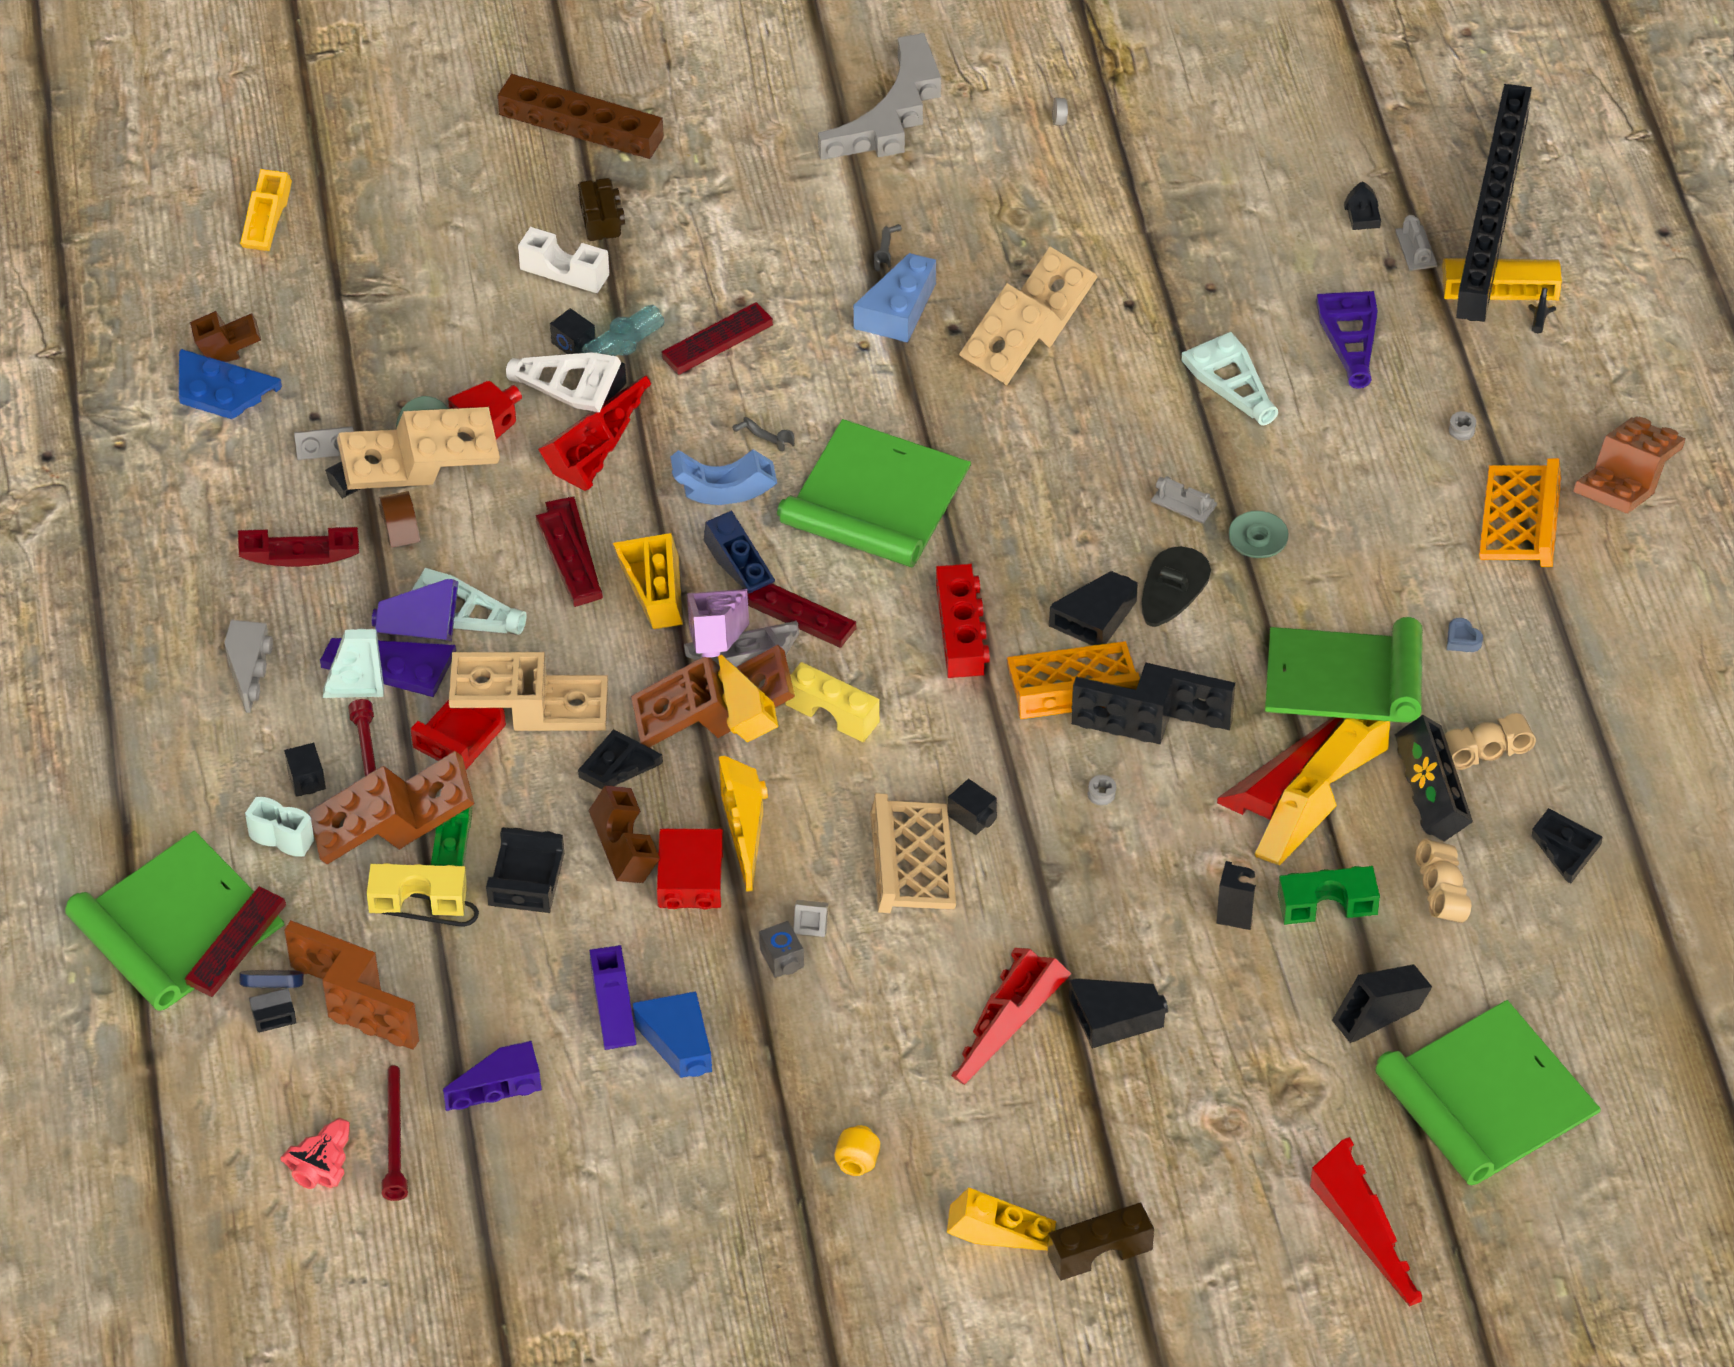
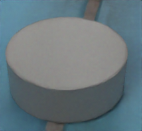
M1054 98L1052 109L1053 125L1064 126L1068 115L1067 100L1065 98Z

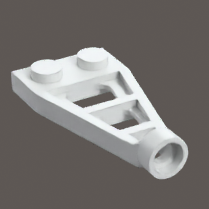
M593 352L522 359L512 358L507 364L506 376L510 381L524 383L574 408L600 412L621 365V361L617 356ZM544 367H557L550 383L538 380ZM585 369L576 390H570L562 386L568 370Z

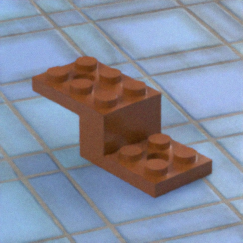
M1631 417L1605 436L1595 468L1576 481L1573 492L1628 514L1655 493L1665 462L1682 450L1686 438L1678 436L1679 433L1674 429L1653 426L1651 421L1646 418Z
M779 645L736 667L757 687L765 679V683L759 689L774 702L775 707L795 697L785 650ZM702 657L631 696L640 743L650 748L698 721L717 738L731 732L727 724V718L729 717L728 709L722 698L724 693L723 683L718 676L720 666L711 657ZM666 704H669L666 711L662 713L664 706Z
M454 751L407 781L402 780L388 768L382 766L310 810L309 815L320 860L329 864L377 834L400 850L475 803L463 757ZM442 788L440 796L436 798L437 792ZM345 818L343 826L339 828L341 821Z
M290 920L284 929L290 966L296 971H302L304 974H310L322 979L328 1017L338 1024H347L360 1029L367 1035H376L386 1039L395 1046H404L414 1050L419 1042L415 1004L381 990L376 952Z

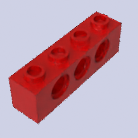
M972 564L936 566V591L947 677L984 676V663L990 662L989 646L982 643V640H986L985 621L980 622L979 617L983 616L982 598H976V594L980 593L979 575L973 576Z

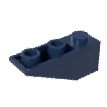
M732 510L705 522L704 542L717 563L743 589H747L748 594L775 582L773 575Z

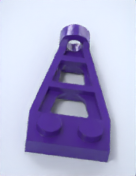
M1374 291L1317 294L1316 304L1320 324L1347 372L1349 385L1356 389L1368 386L1372 380L1369 367L1378 314ZM1337 321H1363L1361 331L1342 332L1337 324ZM1363 343V351L1347 352L1345 344Z

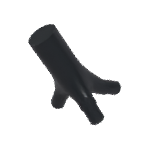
M1545 287L1542 288L1538 306L1536 307L1533 304L1528 306L1534 313L1532 331L1537 334L1543 332L1547 315L1556 311L1555 306L1546 307L1548 289Z

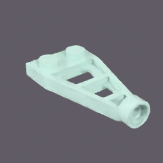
M1232 332L1182 352L1181 361L1199 381L1251 418H1255L1260 425H1267L1277 417L1278 409L1269 400L1246 348ZM1236 363L1241 374L1224 380L1213 371ZM1249 383L1255 393L1242 397L1234 389Z
M425 568L412 589L415 590L445 579L458 581L457 596L462 598L465 603L460 612L455 613L453 629L498 633L511 632L519 635L526 624L527 614L525 611L510 608L452 575ZM475 605H481L492 610L487 619L470 618L469 615Z

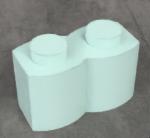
M255 797L245 812L249 837L261 845L277 846L279 850L288 855L304 856L314 842L311 817L303 810L294 807H283L280 803L270 798Z

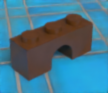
M604 786L588 811L615 879L620 882L644 883L660 858L651 835L633 833L634 822L641 811L632 788Z

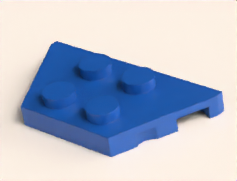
M183 349L179 351L180 404L234 419L242 414L245 409L261 402V396L272 389L277 392L282 388L280 378L210 357L207 358L206 356Z

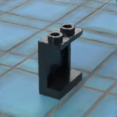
M501 828V846L493 877H488L486 885L488 906L550 913L565 854L563 835L550 831L539 832L522 828Z

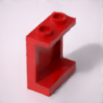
M448 700L427 724L417 721L410 728L413 748L437 761L456 751L463 757L465 769L467 770L506 726L504 708H450Z
M660 829L658 854L660 859L658 861L657 875L658 907L668 909L700 908L704 910L721 908L723 829Z

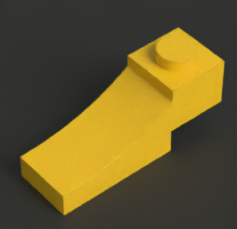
M260 169L256 191H252L240 242L243 248L270 251L277 223L283 208L287 206L292 184L288 173Z

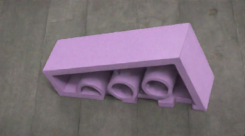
M747 589L687 593L689 630L696 654L702 653L703 657H716L720 655V652L728 651L749 625Z

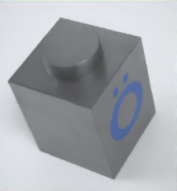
M789 921L759 931L760 951L774 978L785 974L790 975L804 968V949Z

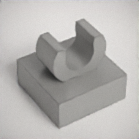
M797 900L794 916L795 934L825 937L828 903Z

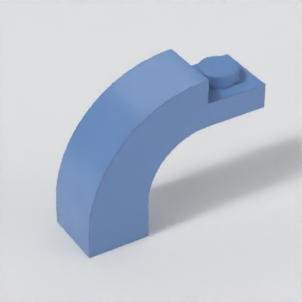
M754 449L732 464L716 467L701 464L679 450L670 456L673 477L678 483L684 484L686 497L699 503L710 505L740 503L765 493L777 484L773 461Z

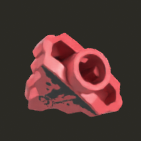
M339 1117L325 1125L317 1136L306 1137L298 1146H290L281 1156V1161L292 1170V1177L298 1184L308 1189L315 1188L317 1183L329 1188L338 1186L344 1175L342 1165L346 1156L343 1148L349 1141L350 1122Z

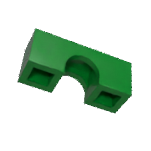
M1354 866L1337 870L1324 869L1318 872L1290 873L1279 876L1277 895L1284 925L1315 922L1317 903L1323 900L1339 902L1345 909L1346 918L1378 915L1380 893L1373 866Z

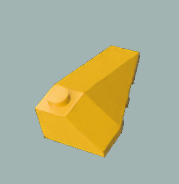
M725 755L719 756L720 795L746 892L753 891L763 818V799H768L767 788L764 780L759 781L755 768Z

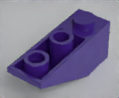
M618 945L590 949L591 974L604 1049L637 1045L622 947Z
M532 1041L498 1048L443 1088L446 1111L462 1110L472 1105L486 1102L494 1103L504 1098L518 1095L526 1096L533 1092L541 1091L540 1071Z

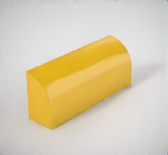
M1466 258L1443 259L1444 299H1458ZM1498 259L1490 300H1539L1542 288L1545 287L1548 289L1546 300L1559 301L1562 283L1559 259Z

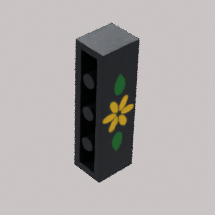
M1421 715L1394 734L1398 744L1397 752L1403 760L1406 769L1405 777L1410 783L1414 794L1412 799L1421 816V827L1428 835H1433L1445 842L1471 824L1473 820L1442 726L1430 718Z

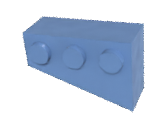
M911 253L906 255L853 305L854 329L908 343L936 285V260Z

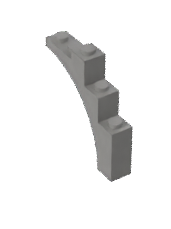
M924 33L898 38L900 69L894 85L881 102L854 121L837 128L818 132V153L821 160L872 150L876 151L877 157L905 153V132L903 128L923 125L922 101L941 97V76Z

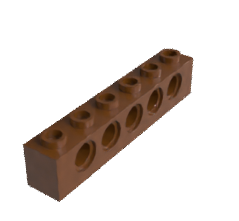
M515 74L510 75L497 95L499 115L636 156L651 159L664 138L663 117Z

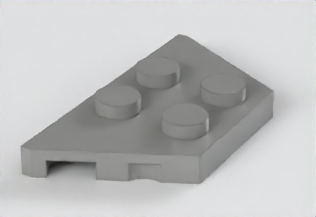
M794 621L745 631L728 651L720 652V655L722 654L735 667L776 645L782 647L786 655L799 635L798 622ZM693 642L684 644L686 657L694 660L703 657L702 653L696 654ZM718 656L711 657L719 665Z

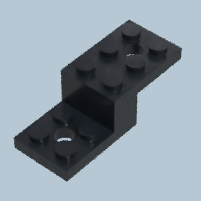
M1145 663L1136 690L1076 676L1073 684L1071 724L1085 729L1099 730L1116 736H1125L1160 745L1170 717L1230 731L1233 721L1235 682L1151 663Z

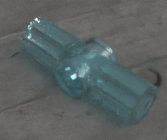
M653 304L646 306L629 318L618 317L610 323V330L584 345L582 353H603L611 356L629 355L636 350L637 342L664 326V318L659 309Z

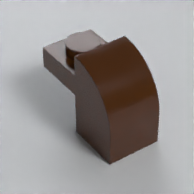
M217 311L190 322L195 344L207 358L210 357L223 362L240 359L238 350L261 341L257 320L252 313L228 324L224 323Z
M409 491L379 497L380 514L384 520L390 547L421 542Z

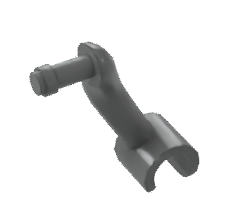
M897 224L890 228L887 226L883 228L880 250L874 254V269L876 271H880V263L882 262L886 263L888 268L891 267V254L889 253L890 233L901 231V225Z
M744 417L743 422L732 427L734 432L747 427L755 436L777 444L779 451L785 450L784 443H790L792 446H795V437L792 431L781 430L777 435H774L759 427L748 417Z

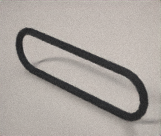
M414 893L410 895V897L430 900L429 896L425 894ZM465 901V906L472 908L474 911L472 919L466 922L403 912H386L381 914L465 927L477 920L479 911L473 903Z

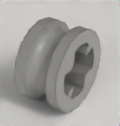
M1456 412L1450 418V435L1454 439L1462 441L1471 439L1475 434L1476 418L1468 412Z
M1098 775L1089 781L1088 798L1092 803L1108 805L1115 799L1116 783L1111 777ZM1104 787L1106 793H1100L1098 788Z

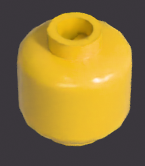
M863 1125L844 1129L839 1135L834 1159L844 1173L852 1176L863 1175L870 1172L876 1165L880 1151V1140L870 1128Z

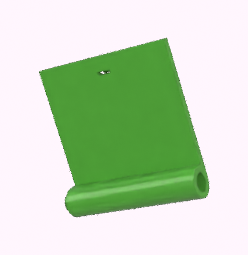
M842 419L798 496L790 495L786 500L782 499L777 509V516H780V522L785 525L913 568L969 470L971 462Z
M1402 617L1394 623L1392 636L1270 627L1265 712L1391 722H1412L1416 720L1422 711L1423 629L1421 623L1412 617Z
M194 830L98 898L94 899L88 892L74 894L67 901L65 914L155 1010L161 1011L167 1009L194 990V988L186 985L185 977L254 891ZM277 916L254 946L285 925L284 921Z
M1508 1000L1406 1058L1399 1051L1385 1052L1378 1058L1375 1069L1380 1079L1466 1183L1471 1186L1491 1177L1601 1111L1596 1102Z

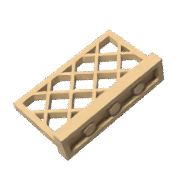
M875 793L870 817L878 912L891 913L892 906L955 909L956 895L947 804L888 801V794ZM893 812H904L910 819L902 824L893 817ZM927 813L940 814V821L933 826L923 816ZM917 822L927 832L918 837L908 828ZM901 834L913 842L906 849L895 841ZM932 835L943 844L938 850L933 849L925 842ZM918 847L929 855L923 862L911 854ZM903 859L915 867L908 874L897 866ZM934 860L945 868V871L939 876L927 867ZM920 872L931 880L925 887H922L913 879ZM907 884L917 894L913 897L900 896L899 889ZM938 886L947 893V898H936L930 891Z

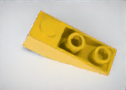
M722 654L719 655L720 669L718 670V676L723 683L724 693L722 698L728 709L729 717L727 718V724L731 732L738 734L746 742H749L779 727L774 702Z
M1346 718L1302 771L1305 770L1328 779L1329 784L1388 750L1390 721Z
M1303 770L1284 790L1255 852L1257 858L1280 866L1337 805L1327 778Z
M968 1187L950 1204L947 1233L974 1244L1048 1251V1233L1055 1231L1056 1221Z

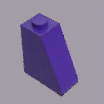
M445 579L379 601L378 609H373L372 626L375 627L379 634L452 642L459 582L454 579Z

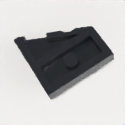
M613 729L578 769V775L582 780L600 789H603L604 786H616L661 765L663 755Z
M1549 808L1532 828L1531 834L1532 838L1563 878L1570 884L1601 846L1603 839L1601 835Z

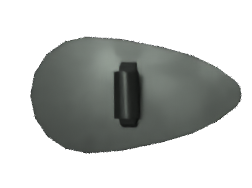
M1180 546L1168 548L1154 558L1147 574L1142 596V613L1147 625L1157 627L1169 622L1184 611L1202 592L1209 582L1211 574L1209 561L1202 553L1193 548Z

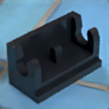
M1226 861L1219 885L1216 924L1251 930L1256 885L1248 882L1243 883L1239 881V878L1242 876L1255 878V871L1247 867L1232 865V862Z

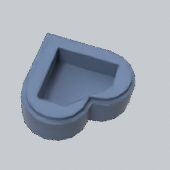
M1455 618L1449 623L1447 650L1476 652L1482 647L1483 634L1478 629L1472 628L1470 621L1464 618Z

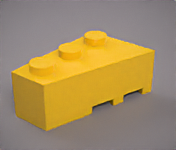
M672 533L613 543L620 566L652 628L659 629L683 625L679 555Z

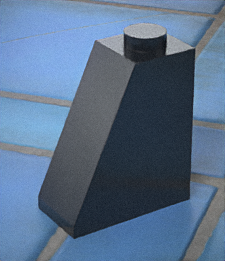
M1113 571L1104 574L1052 603L1049 612V627L1092 646L1107 644L1137 602L1138 582Z
M1414 964L1360 974L1352 984L1332 1021L1350 1043L1356 1042L1419 1010L1432 985Z
M1076 978L1069 981V1000L1091 1048L1164 1027L1168 1005L1164 995L1158 994L1154 984Z

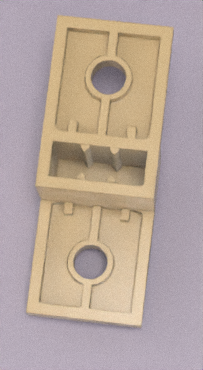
M1050 246L1020 291L1008 283L1005 285L959 356L1007 386L1037 341L1049 348L1052 346L1098 276ZM1057 279H1064L1063 288L1056 292L1052 291L1053 282ZM998 340H1004V349L999 353H993L994 343Z
M489 407L404 411L396 430L340 432L337 437L348 490L433 485L440 467L498 464L500 459ZM458 433H467L471 436L472 440L463 441L458 437ZM373 455L379 460V463L371 464L366 461L365 456Z
M452 652L449 691L450 708H512L514 731H606L608 675H547L545 652ZM478 677L489 678L485 683L475 682ZM572 700H581L584 702L579 706H572L569 704Z

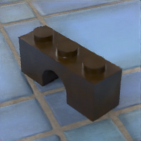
M1142 1202L1049 1232L1048 1256L1060 1281L1091 1271L1093 1260L1106 1251L1117 1250L1122 1260L1152 1251L1154 1227Z

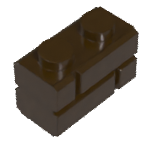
M610 178L596 179L595 182L593 180L579 182V202L587 239L589 241L602 240L604 237L606 239L620 237L621 225H625V215L623 208L617 207V205H621L619 188L613 189Z

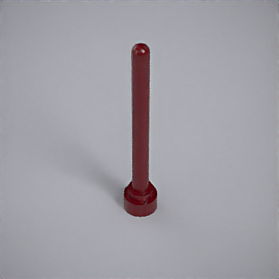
M358 699L349 704L348 710L350 720L358 728L364 774L367 776L376 770L369 725L374 717V711L371 701Z
M392 1065L387 1070L388 1173L381 1182V1194L387 1200L399 1201L408 1195V1180L401 1173L400 1068Z

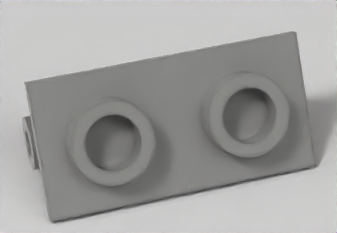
M1408 215L1404 219L1403 228L1395 229L1409 271L1437 267L1423 225H1420V220L1417 217Z
M353 426L294 432L297 459L340 456L337 442L338 434L340 432H354Z
M1168 476L1158 479L1156 488L1159 490L1151 499V502L1203 524L1217 506V502L1210 498V494H1204L1190 487L1184 489L1183 484L1171 480Z

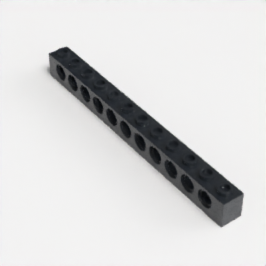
M1504 84L1459 287L1456 314L1458 319L1485 322L1529 117L1532 87Z

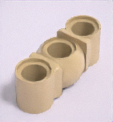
M1513 713L1504 719H1497L1498 725L1493 722H1483L1474 727L1472 732L1469 727H1465L1463 730L1453 729L1445 733L1444 735L1455 768L1463 770L1472 765H1478L1479 759L1494 761L1501 757L1505 751L1508 756L1514 753L1524 754L1530 751L1536 743V738L1526 718L1522 714Z
M1424 839L1416 849L1415 858L1417 865L1420 866V873L1424 875L1423 886L1429 894L1427 897L1429 912L1436 918L1463 923L1468 919L1472 905L1470 898L1466 895L1467 889L1463 887L1464 879L1458 868L1457 849L1450 844Z

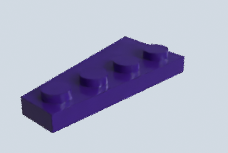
M331 638L320 659L321 668L331 669L342 638ZM378 640L383 683L434 697L452 662V652H456V645Z

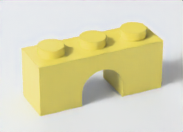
M800 662L790 675L795 697L785 702L786 706L809 717H812L819 707H822L835 717L838 731L861 742L867 739L880 722L878 698L803 662Z
M370 864L367 887L369 913H400L404 900L410 897L411 894L420 893L429 896L432 915L464 916L467 891L465 866Z

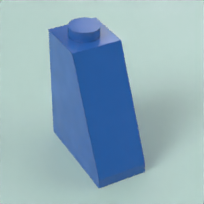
M696 991L633 1003L635 1027L680 1078L688 1076L698 1077L704 1073L712 1072L711 1051Z

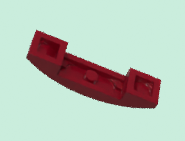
M358 527L328 528V536L268 537V529L238 530L239 557L256 563L285 567L333 563L359 554Z

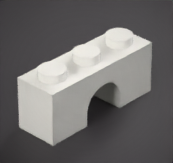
M533 227L529 228L518 245L520 270L594 293L599 292L609 276L607 250L581 243L576 253L570 255L558 246L555 234Z

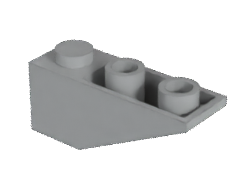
M231 620L224 642L227 662L244 709L247 713H250L253 702L259 699L260 677L264 678L266 674L267 663L265 658L266 654H271L273 637L268 636L267 623Z

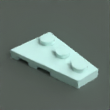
M376 629L345 630L323 688V698L384 697V683Z

